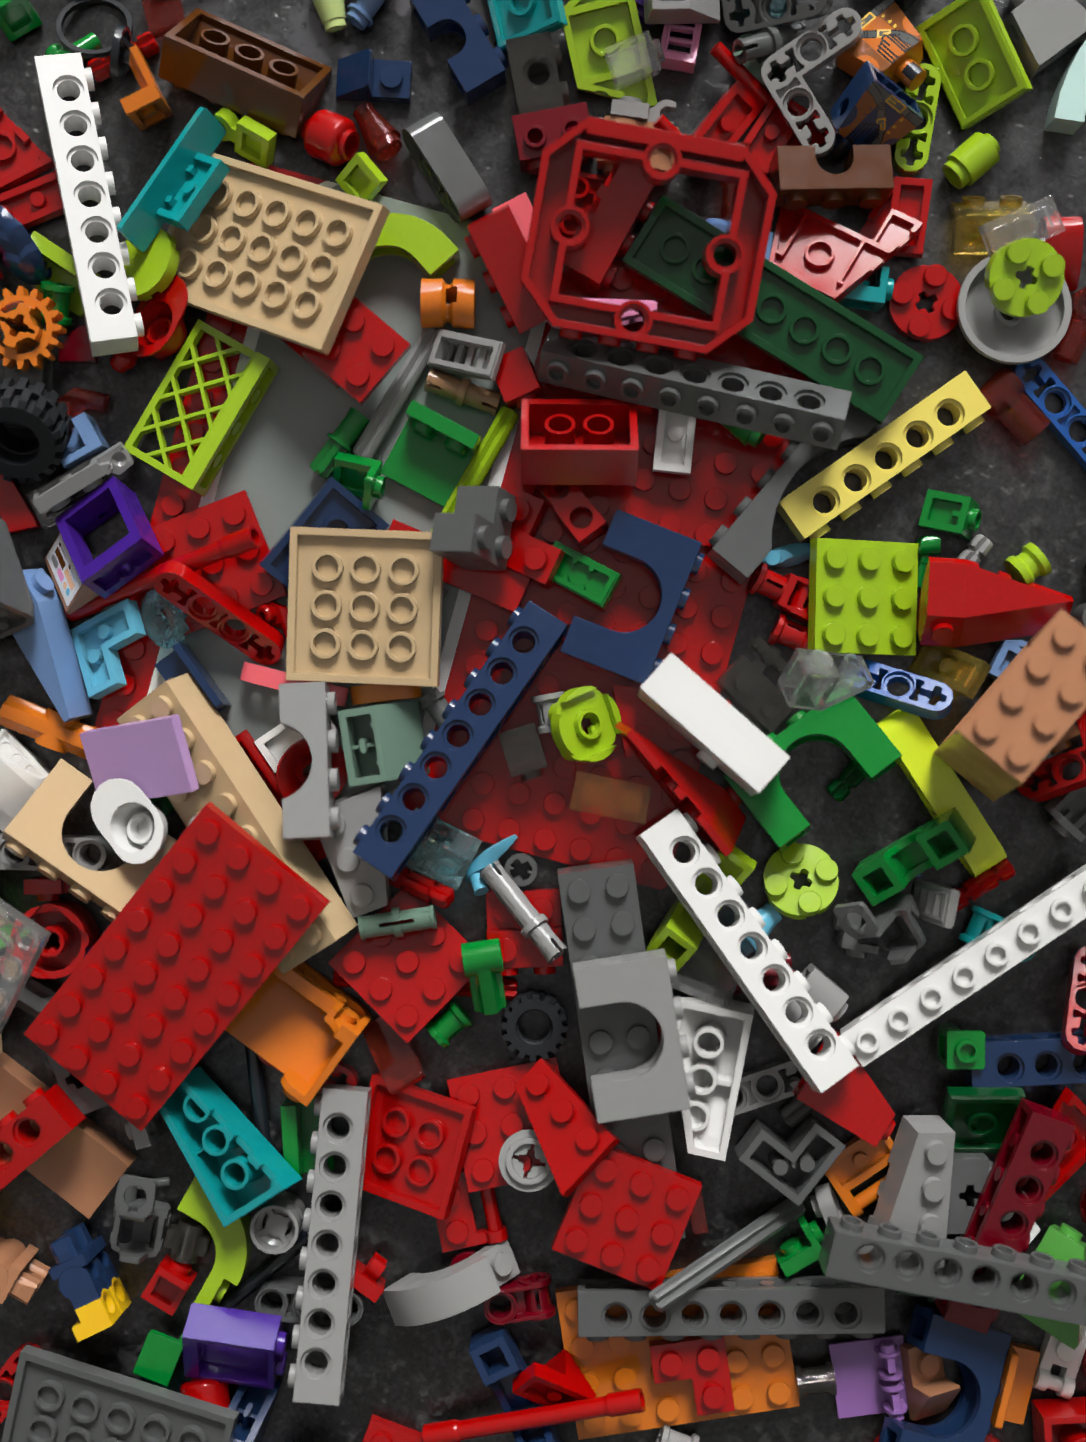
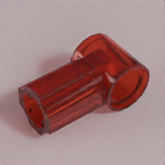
M1086 287L1071 295L1072 315L1069 327L1058 345L1048 353L1052 359L1061 363L1077 365L1086 347V314L1081 312L1078 305L1080 297L1086 298Z
M1001 367L979 388L991 406L986 413L991 417H998L1023 445L1028 444L1039 435L1051 422L1024 393L1025 387L1022 381L1008 368Z

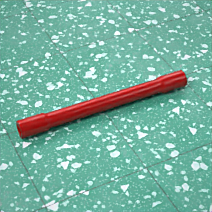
M250 525L223 536L219 541L170 561L180 562L193 571H197L224 559L234 558L261 547L262 537L259 530L254 525ZM162 564L141 572L106 599L99 595L70 615L64 608L67 618L73 622L102 611L105 607L155 588L154 580Z
M635 1388L611 1392L605 1396L463 1420L451 1419L427 1423L423 1425L422 1437L423 1442H460L466 1439L605 1416L618 1417L645 1412V1398L642 1389Z

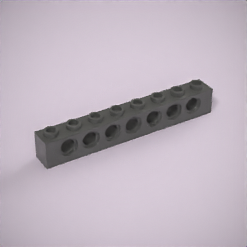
M552 328L541 349L539 382L833 450L838 449L852 394L851 391L697 357L696 361L677 359L673 357L674 351L659 348L658 354H649L635 351V343L621 341L619 348L597 344L598 337L583 334L582 341L559 337L560 330Z
M843 1215L841 1218L828 1216L818 1259L825 1277L1086 1326V1262L1075 1258L1069 1259L1068 1262L1056 1260L1052 1256L1039 1251H1032L1030 1255L1016 1252L1013 1248L1002 1244H994L993 1247L979 1245L974 1240L966 1237H956L955 1240L941 1238L938 1234L929 1230L921 1229L915 1233L902 1230L899 1226L887 1222L873 1225L864 1223L860 1218L851 1215ZM863 1246H874L873 1249L866 1254L858 1253V1251ZM902 1253H911L908 1259L896 1261ZM949 1260L946 1266L934 1268L938 1262ZM987 1267L982 1274L973 1275L978 1268ZM1024 1274L1020 1281L1011 1283L1015 1276ZM1061 1282L1056 1289L1049 1290L1054 1283Z
M825 1276L713 1277L655 1317L644 1313V1310L651 1305L648 1294L652 1289L624 1278L577 1279L578 1337H586L587 1340L592 1342L606 1341L609 1337H624L628 1341H643L647 1336H662L663 1339L668 1341H679L684 1339L685 1336H700L704 1340H719L723 1335H738L739 1338L745 1340H755L760 1338L761 1335H776L780 1339H795L799 1334H814L815 1337L821 1339H832L837 1334H852V1336L857 1338H872L875 1336V1333H886L885 1288ZM809 1302L815 1305L809 1314L802 1315L797 1313L798 1307L803 1303ZM733 1303L739 1306L738 1311L733 1315L726 1316L720 1313L722 1307L726 1304ZM766 1303L777 1305L776 1310L770 1315L760 1314L758 1312L760 1307ZM840 1303H852V1308L849 1312L845 1314L835 1313V1309ZM689 1304H696L701 1307L700 1312L694 1316H687L682 1313L683 1309ZM613 1305H620L626 1309L624 1314L619 1317H612L606 1313V1310Z

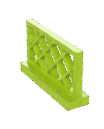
M198 319L124 446L132 455L205 497L280 368L265 355L258 351H253ZM205 332L215 338L218 352L199 357L196 346ZM222 343L231 348L224 350ZM241 353L250 358L243 372L230 375L226 357ZM220 359L224 377L205 382L201 365ZM195 367L198 385L180 389L177 378L181 371ZM226 384L228 397L225 403L211 408L207 390ZM201 392L205 410L186 415L182 397ZM175 399L179 417L161 422L158 410L162 403ZM206 417L209 426L206 435L192 440L188 422ZM181 424L185 442L167 447L163 429ZM156 431L160 446L159 450L144 453L137 449L144 434ZM187 449L190 462L181 475L172 469L169 454ZM162 456L164 464H162L154 458Z

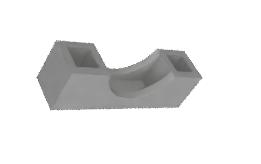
M326 682L279 684L280 723L284 727L303 735L312 755L311 771L304 785L294 794L282 799L283 839L287 841L335 839V830L341 829L340 807H334L333 791H339L340 789L339 769L332 768V753H338L337 730H331V715H337L336 692H330V687Z

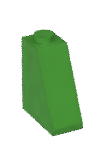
M1062 1223L1060 1227L1055 1224L1049 1226L1036 1251L1046 1253L1056 1260L1068 1262L1069 1259L1075 1258L1086 1262V1243L1081 1241L1083 1234L1065 1223ZM1061 1282L1054 1283L1049 1290L1056 1289ZM1020 1314L1073 1350L1079 1346L1082 1340L1083 1325Z

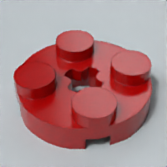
M940 264L918 265L906 270L895 281L890 302L887 301L886 310L891 325L900 335L920 340L919 342L927 343L941 339L958 322L956 305L961 287L959 282ZM924 294L926 297L933 299L932 312L928 313L925 308L918 310L916 304L920 301L919 295Z

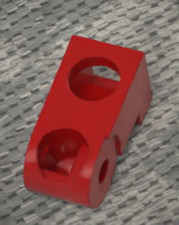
M547 485L540 490L581 550L608 531L607 521L577 485Z

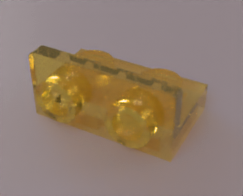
M1002 195L999 201L985 202V197L963 196L962 202H951L950 211L954 214L951 253L953 255H993L996 250L1011 241L1031 238L1034 207L1023 201L1022 196Z

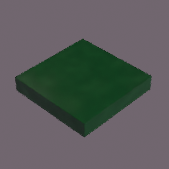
M947 1087L941 1118L956 1133L954 1152L998 1153L1021 1098H1026L1023 1088Z

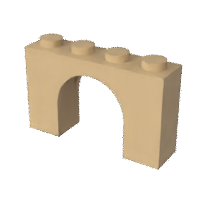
M60 759L4 830L2 838L7 841L4 846L21 859H24L26 855L39 864L37 870L53 881L60 878L71 886L69 892L80 901L88 903L91 900L103 908L100 913L110 922H113L177 840L167 834L165 839L166 845L157 852L154 858L142 864L126 862L122 866L108 871H94L77 864L64 847L62 826L65 819L88 791L93 781L66 761Z

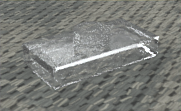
M1052 195L978 227L990 258L996 250L1011 241L1023 238H1037L1045 241L1066 231Z

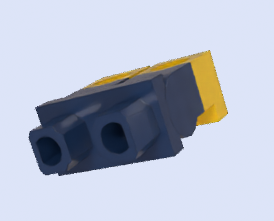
M84 1222L64 1231L60 1235L61 1238H58L49 1245L56 1263L48 1272L53 1281L59 1278L60 1292L64 1297L71 1300L79 1320L72 1327V1330L78 1342L113 1326L132 1303L109 1255L103 1250L106 1243L102 1235L92 1239Z

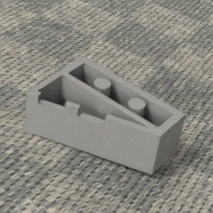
M386 781L335 800L334 807H340L341 829L335 830V839L321 840L348 911L353 918L387 906L392 898L389 878L353 853V850L356 848L353 840L365 824L371 826L379 815L375 810L381 799L385 796ZM388 826L383 831V839L388 842Z

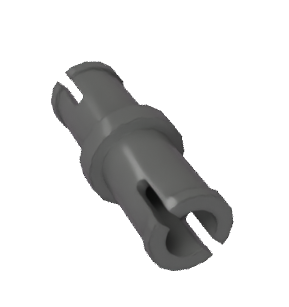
M804 22L779 28L770 26L763 28L759 34L735 39L732 45V52L745 51L734 58L740 65L758 58H768L801 34H795H797V31L806 29L807 26Z

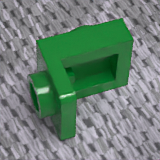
M338 452L334 458L333 478L354 496L363 498L362 509L370 511L376 499H382L385 492L386 477L381 476L382 461Z

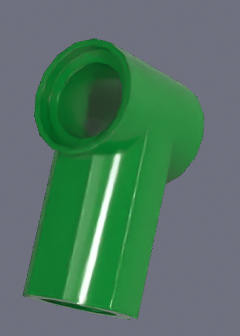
M499 938L462 943L461 952L465 977H469L475 1012H481L484 1015L498 1014L502 1008L507 1007L502 978L504 967Z

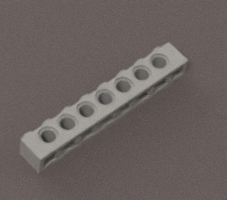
M328 1083L322 1088V1093H317L315 1097L314 1116H320L318 1131H313L310 1154L316 1155L315 1170L310 1169L308 1172L306 1187L307 1193H312L311 1208L305 1209L303 1218V1231L309 1232L308 1245L307 1247L302 1246L299 1259V1270L305 1271L304 1286L299 1285L297 1288L295 1309L301 1310L300 1325H294L292 1334V1348L298 1349L296 1364L291 1363L288 1375V1388H294L293 1402L339 1406L344 1395L372 1087ZM341 1116L348 1121L350 1126L348 1134L339 1135L333 1131L331 1127L333 1117ZM331 1155L342 1157L346 1163V1170L342 1173L333 1172L328 1166V1157ZM327 1194L337 1195L342 1201V1209L339 1211L329 1210L324 1204V1196ZM331 1233L335 1235L338 1239L339 1247L334 1250L326 1249L320 1241L321 1234ZM320 1272L331 1274L335 1280V1286L332 1288L322 1287L317 1281V1274ZM318 1311L327 1313L331 1318V1325L327 1327L317 1325L313 1319V1313ZM312 1351L324 1353L328 1363L323 1366L315 1365L311 1361L309 1353Z

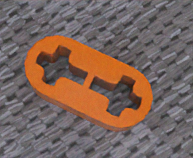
M382 684L350 686L352 705L423 697L422 686Z

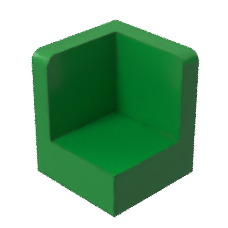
M150 1330L132 1373L168 1387L183 1355L182 1335L179 1339H176L157 1330Z

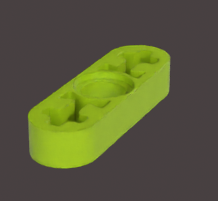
M921 63L919 66L927 72L925 82L928 86L923 93L922 101L916 100L921 113L926 119V126L920 130L913 129L904 136L906 139L901 138L893 145L892 167L897 174L903 177L917 175L925 166L929 156L941 76L937 68L927 63ZM904 85L903 90L906 91L909 95H911L914 99H916L918 96L919 87L913 91H910ZM910 140H917L913 149V157L919 159L915 160L912 166L906 164V158L901 156L908 150Z

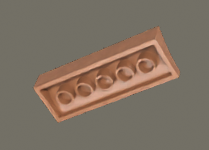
M4 1052L0 1054L1 1120L12 1110L19 1115L26 1109L22 1101L39 1087L45 1092L50 1089ZM86 1117L25 1170L90 1219L117 1185L120 1177L127 1172L138 1156ZM30 1120L32 1128L40 1132L38 1125ZM3 1144L6 1152L12 1155L10 1147Z

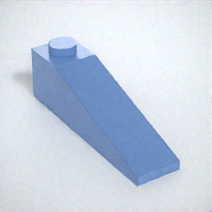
M43 568L23 570L35 606V620L31 626L12 635L64 723L88 718L93 712L61 598L54 588L52 579L45 573Z

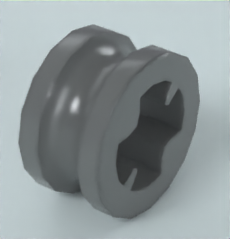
M524 852L512 854L504 866L505 871L518 887L530 885L537 875L538 865L536 860L530 854ZM515 860H519L522 864L527 861L530 863L532 869L527 870V873H530L527 878L523 879L521 875L514 877L511 874L510 869L515 868L511 864Z

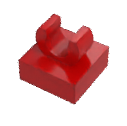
M377 1252L373 1254L367 1265L356 1259L354 1288L374 1303L384 1291L386 1279L380 1275L387 1265L385 1264L388 1261Z

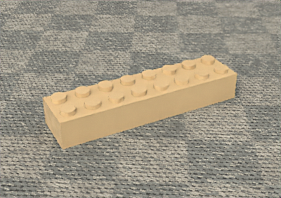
M191 672L165 681L116 720L120 725L179 714L199 789L189 793L170 795L167 798L186 827L191 818L198 814L205 804L212 802L331 901L278 965L282 974H285L337 941L358 924L303 841H287L283 839L282 808L214 704Z

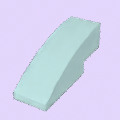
M1086 39L1069 61L1056 86L1049 105L1044 131L1073 135L1085 121Z

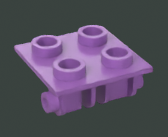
M902 1334L828 1344L838 1419L887 1413L890 1418L898 1420L905 1418L904 1413L909 1409L900 1345L904 1344Z

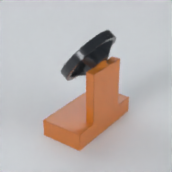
M118 25L111 46V78L113 81L123 82L128 70L131 68L141 89L120 99V102L127 116L140 131H143L174 114L164 98L143 54L137 45L131 44L129 27Z

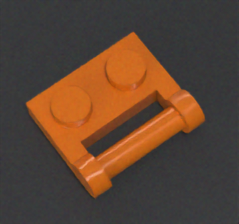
M855 1136L845 1143L846 1147L825 1173L851 1214L857 1218L864 1214V1208L879 1199L877 1191L881 1180L885 1181L886 1175L855 1196L852 1195L850 1190L890 1164L888 1158L894 1143L890 1136L886 1141L880 1140L876 1147Z

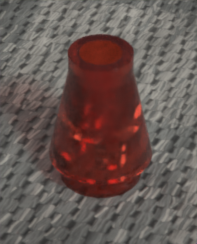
M366 102L358 106L353 112V117L358 124L369 155L376 157L380 162L393 158L402 148L400 132L376 111L371 103Z

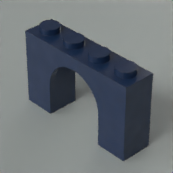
M616 509L602 548L636 561L649 569L654 575L660 590L658 610L654 618L646 626L631 632L613 631L574 615L560 652L642 685L663 661L657 658L662 643L669 646L677 625L671 623L675 609L683 610L691 589L686 588L685 584L689 574L697 575L705 556V554L699 552L702 542Z
M915 1304L905 1341L925 1353L954 1360L961 1375L960 1397L949 1416L933 1425H917L885 1416L879 1442H985V1438L990 1431V1418L995 1399L1000 1392V1380L1008 1349H1010L1012 1335L991 1324L987 1334L944 1320L937 1309Z

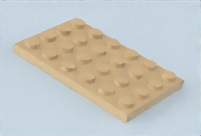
M212 153L211 157L222 160L230 171L189 231L172 225L169 226L167 231L177 241L175 245L176 250L180 254V262L176 275L185 282L188 289L187 305L329 355L390 211L384 205Z

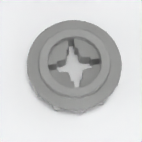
M520 1130L504 1142L499 1154V1168L503 1178L510 1186L523 1192H536L544 1189L554 1180L534 1130ZM534 1144L535 1158L539 1159L540 1162L546 1163V1166L534 1165L531 1171L528 1172L527 1177H525L524 1163L519 1161L518 1158H514L513 1155H526L528 1149Z

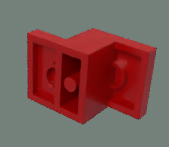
M355 296L351 301L329 355L281 339L282 342L337 389L341 387L361 405L411 348L410 343Z

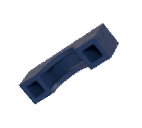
M494 1324L471 1336L469 1354L485 1387H489L494 1392L504 1412L543 1406L512 1393L513 1379L524 1371L527 1365L507 1324ZM555 1425L513 1432L515 1442H563Z

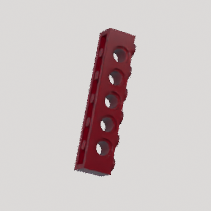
M1021 1098L962 1237L972 1239L982 1246L993 1247L994 1244H1002L1013 1248L1016 1252L1025 1253L1027 1251L1032 1227L1044 1212L1045 1197L1050 1186L1054 1185L1058 1180L1060 1163L1065 1151L1072 1147L1075 1140L1076 1126L1064 1113ZM1044 1143L1040 1151L1031 1153L1032 1148L1036 1144ZM1029 1178L1024 1186L1016 1188L1017 1183L1021 1179ZM1014 1212L1009 1220L1001 1222L1004 1215ZM987 1267L978 1268L973 1275L982 1274ZM936 1298L934 1301L944 1320L987 1334L991 1322H995L1000 1313L998 1309Z

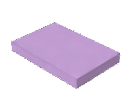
M179 714L92 729L79 734L95 790L107 780L116 778L132 781L144 792L148 799L189 793L199 789Z

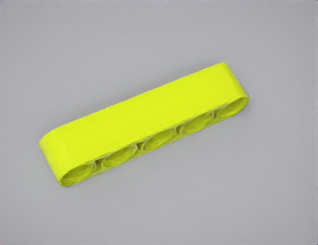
M897 709L878 721L876 724L902 754L899 766L933 819L955 807L976 837L971 851L959 858L969 874L976 878L1007 858L1002 845L954 770L933 753L938 748V745L920 717Z

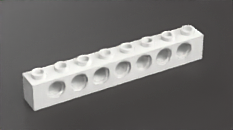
M81 52L34 56L37 80L92 357L139 351L138 337L145 336L141 313L133 314L131 301H137L134 278H126L124 266L130 265L127 243L119 242L117 235V225L122 218L119 206L112 207L110 195H116L112 171L105 172L103 161L109 160L105 136L98 137L96 126L102 125L98 102L90 101L89 91H95L91 67L84 68ZM72 96L77 99L74 101H65L62 98ZM81 131L84 134L81 136H71L68 133ZM81 165H86L91 167L92 169L86 172H81L76 170L75 168ZM87 200H94L99 203L95 207L82 205ZM94 235H101L106 240L101 243H94L89 238ZM107 270L114 275L110 278L102 279L95 274L99 271ZM107 306H116L121 309L115 315L106 314L102 310Z
M678 809L672 811L635 837L808 1085L813 1091L823 1093L859 1066L853 1058V1055L856 1054L854 1047L843 1034L838 1036L831 1027L830 1023L833 1022V1018L825 1006L820 1002L814 1003L807 993L811 989L807 980L798 970L793 973L786 963L785 959L788 958V954L783 946L775 938L770 940L762 928L766 926V923L754 907L748 909L740 898L744 894L743 890L731 875L726 877L718 866L721 863V859L710 844L704 846L695 833L699 829L692 817L687 812L681 814ZM677 842L686 844L690 849V858L686 863L678 862L673 856V847ZM701 873L708 875L712 880V890L707 895L699 893L695 887V880ZM723 905L731 907L735 915L734 921L729 927L723 926L717 917L718 910ZM746 937L752 938L757 946L755 955L750 959L745 958L740 951V944ZM768 969H774L779 976L777 987L771 991L763 984V975ZM795 1000L801 1007V1015L797 1021L790 1022L786 1017L785 1010L787 1005ZM819 1033L823 1038L824 1045L819 1053L812 1054L808 1047V1041L813 1034Z
M1086 864L842 1027L840 1033L854 1047L856 1051L854 1055L863 1067L1084 920L1086 918Z

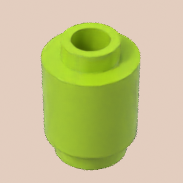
M975 132L947 156V162L942 166L946 179L957 189L973 185L999 162L1000 156L998 152L1000 151V146L998 142L988 133Z

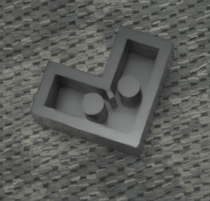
M458 486L455 512L434 513L429 551L465 570L506 571L507 559L512 552L510 536L512 521L515 520L517 514L516 497L499 486Z
M810 1114L801 1122L787 1141L756 1119L734 1149L742 1163L796 1205L800 1206L846 1146L838 1134Z

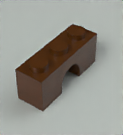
M890 144L852 145L843 163L844 173L841 174L828 173L819 166L816 160L815 146H777L769 164L771 185L777 192L775 207L799 210L806 206H822L824 209L832 210L849 205H859L863 209H872L884 205L894 189Z

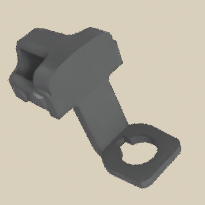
M894 894L875 906H872L871 903L866 905L864 902L838 904L833 909V913L844 932L856 940L875 938L880 947L885 951H889L887 959L891 965L907 963L916 950L923 947L926 942V938L916 920L919 917L917 903L911 894ZM847 913L860 915L863 921H865L864 925L859 928V926L852 924L847 918ZM896 919L903 933L898 939L891 940L886 929Z
M128 1174L122 1175L119 1179L114 1200L113 1217L115 1219L113 1231L110 1235L111 1248L120 1253L119 1261L140 1264L147 1258L158 1256L162 1250L165 1226L169 1227L172 1214L169 1203L155 1200L157 1182L154 1179ZM131 1186H139L145 1191L146 1198L137 1197L135 1201L127 1202L125 1192ZM159 1218L154 1249L149 1247L153 1221ZM123 1219L134 1221L131 1241L128 1243H119Z

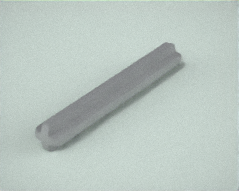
M433 328L423 329L353 449L355 455L373 459L427 367L437 330Z

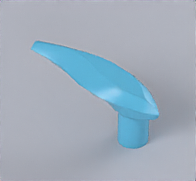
M793 543L776 547L768 553L762 562L766 563L768 567L785 568L801 564L810 559V543Z
M516 834L484 850L469 866L465 881L471 882L476 896H482L489 891L486 882L479 876L481 871L489 864L493 866L492 863L497 861L518 838Z

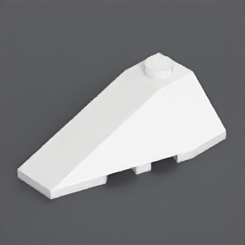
M680 997L684 1020H677L679 1035L686 1034L690 1058L683 1059L685 1073L692 1072L696 1096H689L691 1109L682 1110L687 1151L690 1154L725 1161L752 1025L754 1006L751 1003L722 997Z

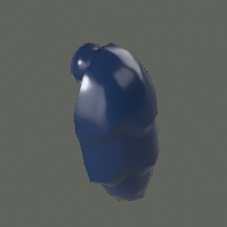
M0 205V252L2 254V262L19 280L29 285H41V281H48L51 278V267L46 268L47 262L43 260L39 248L22 223Z

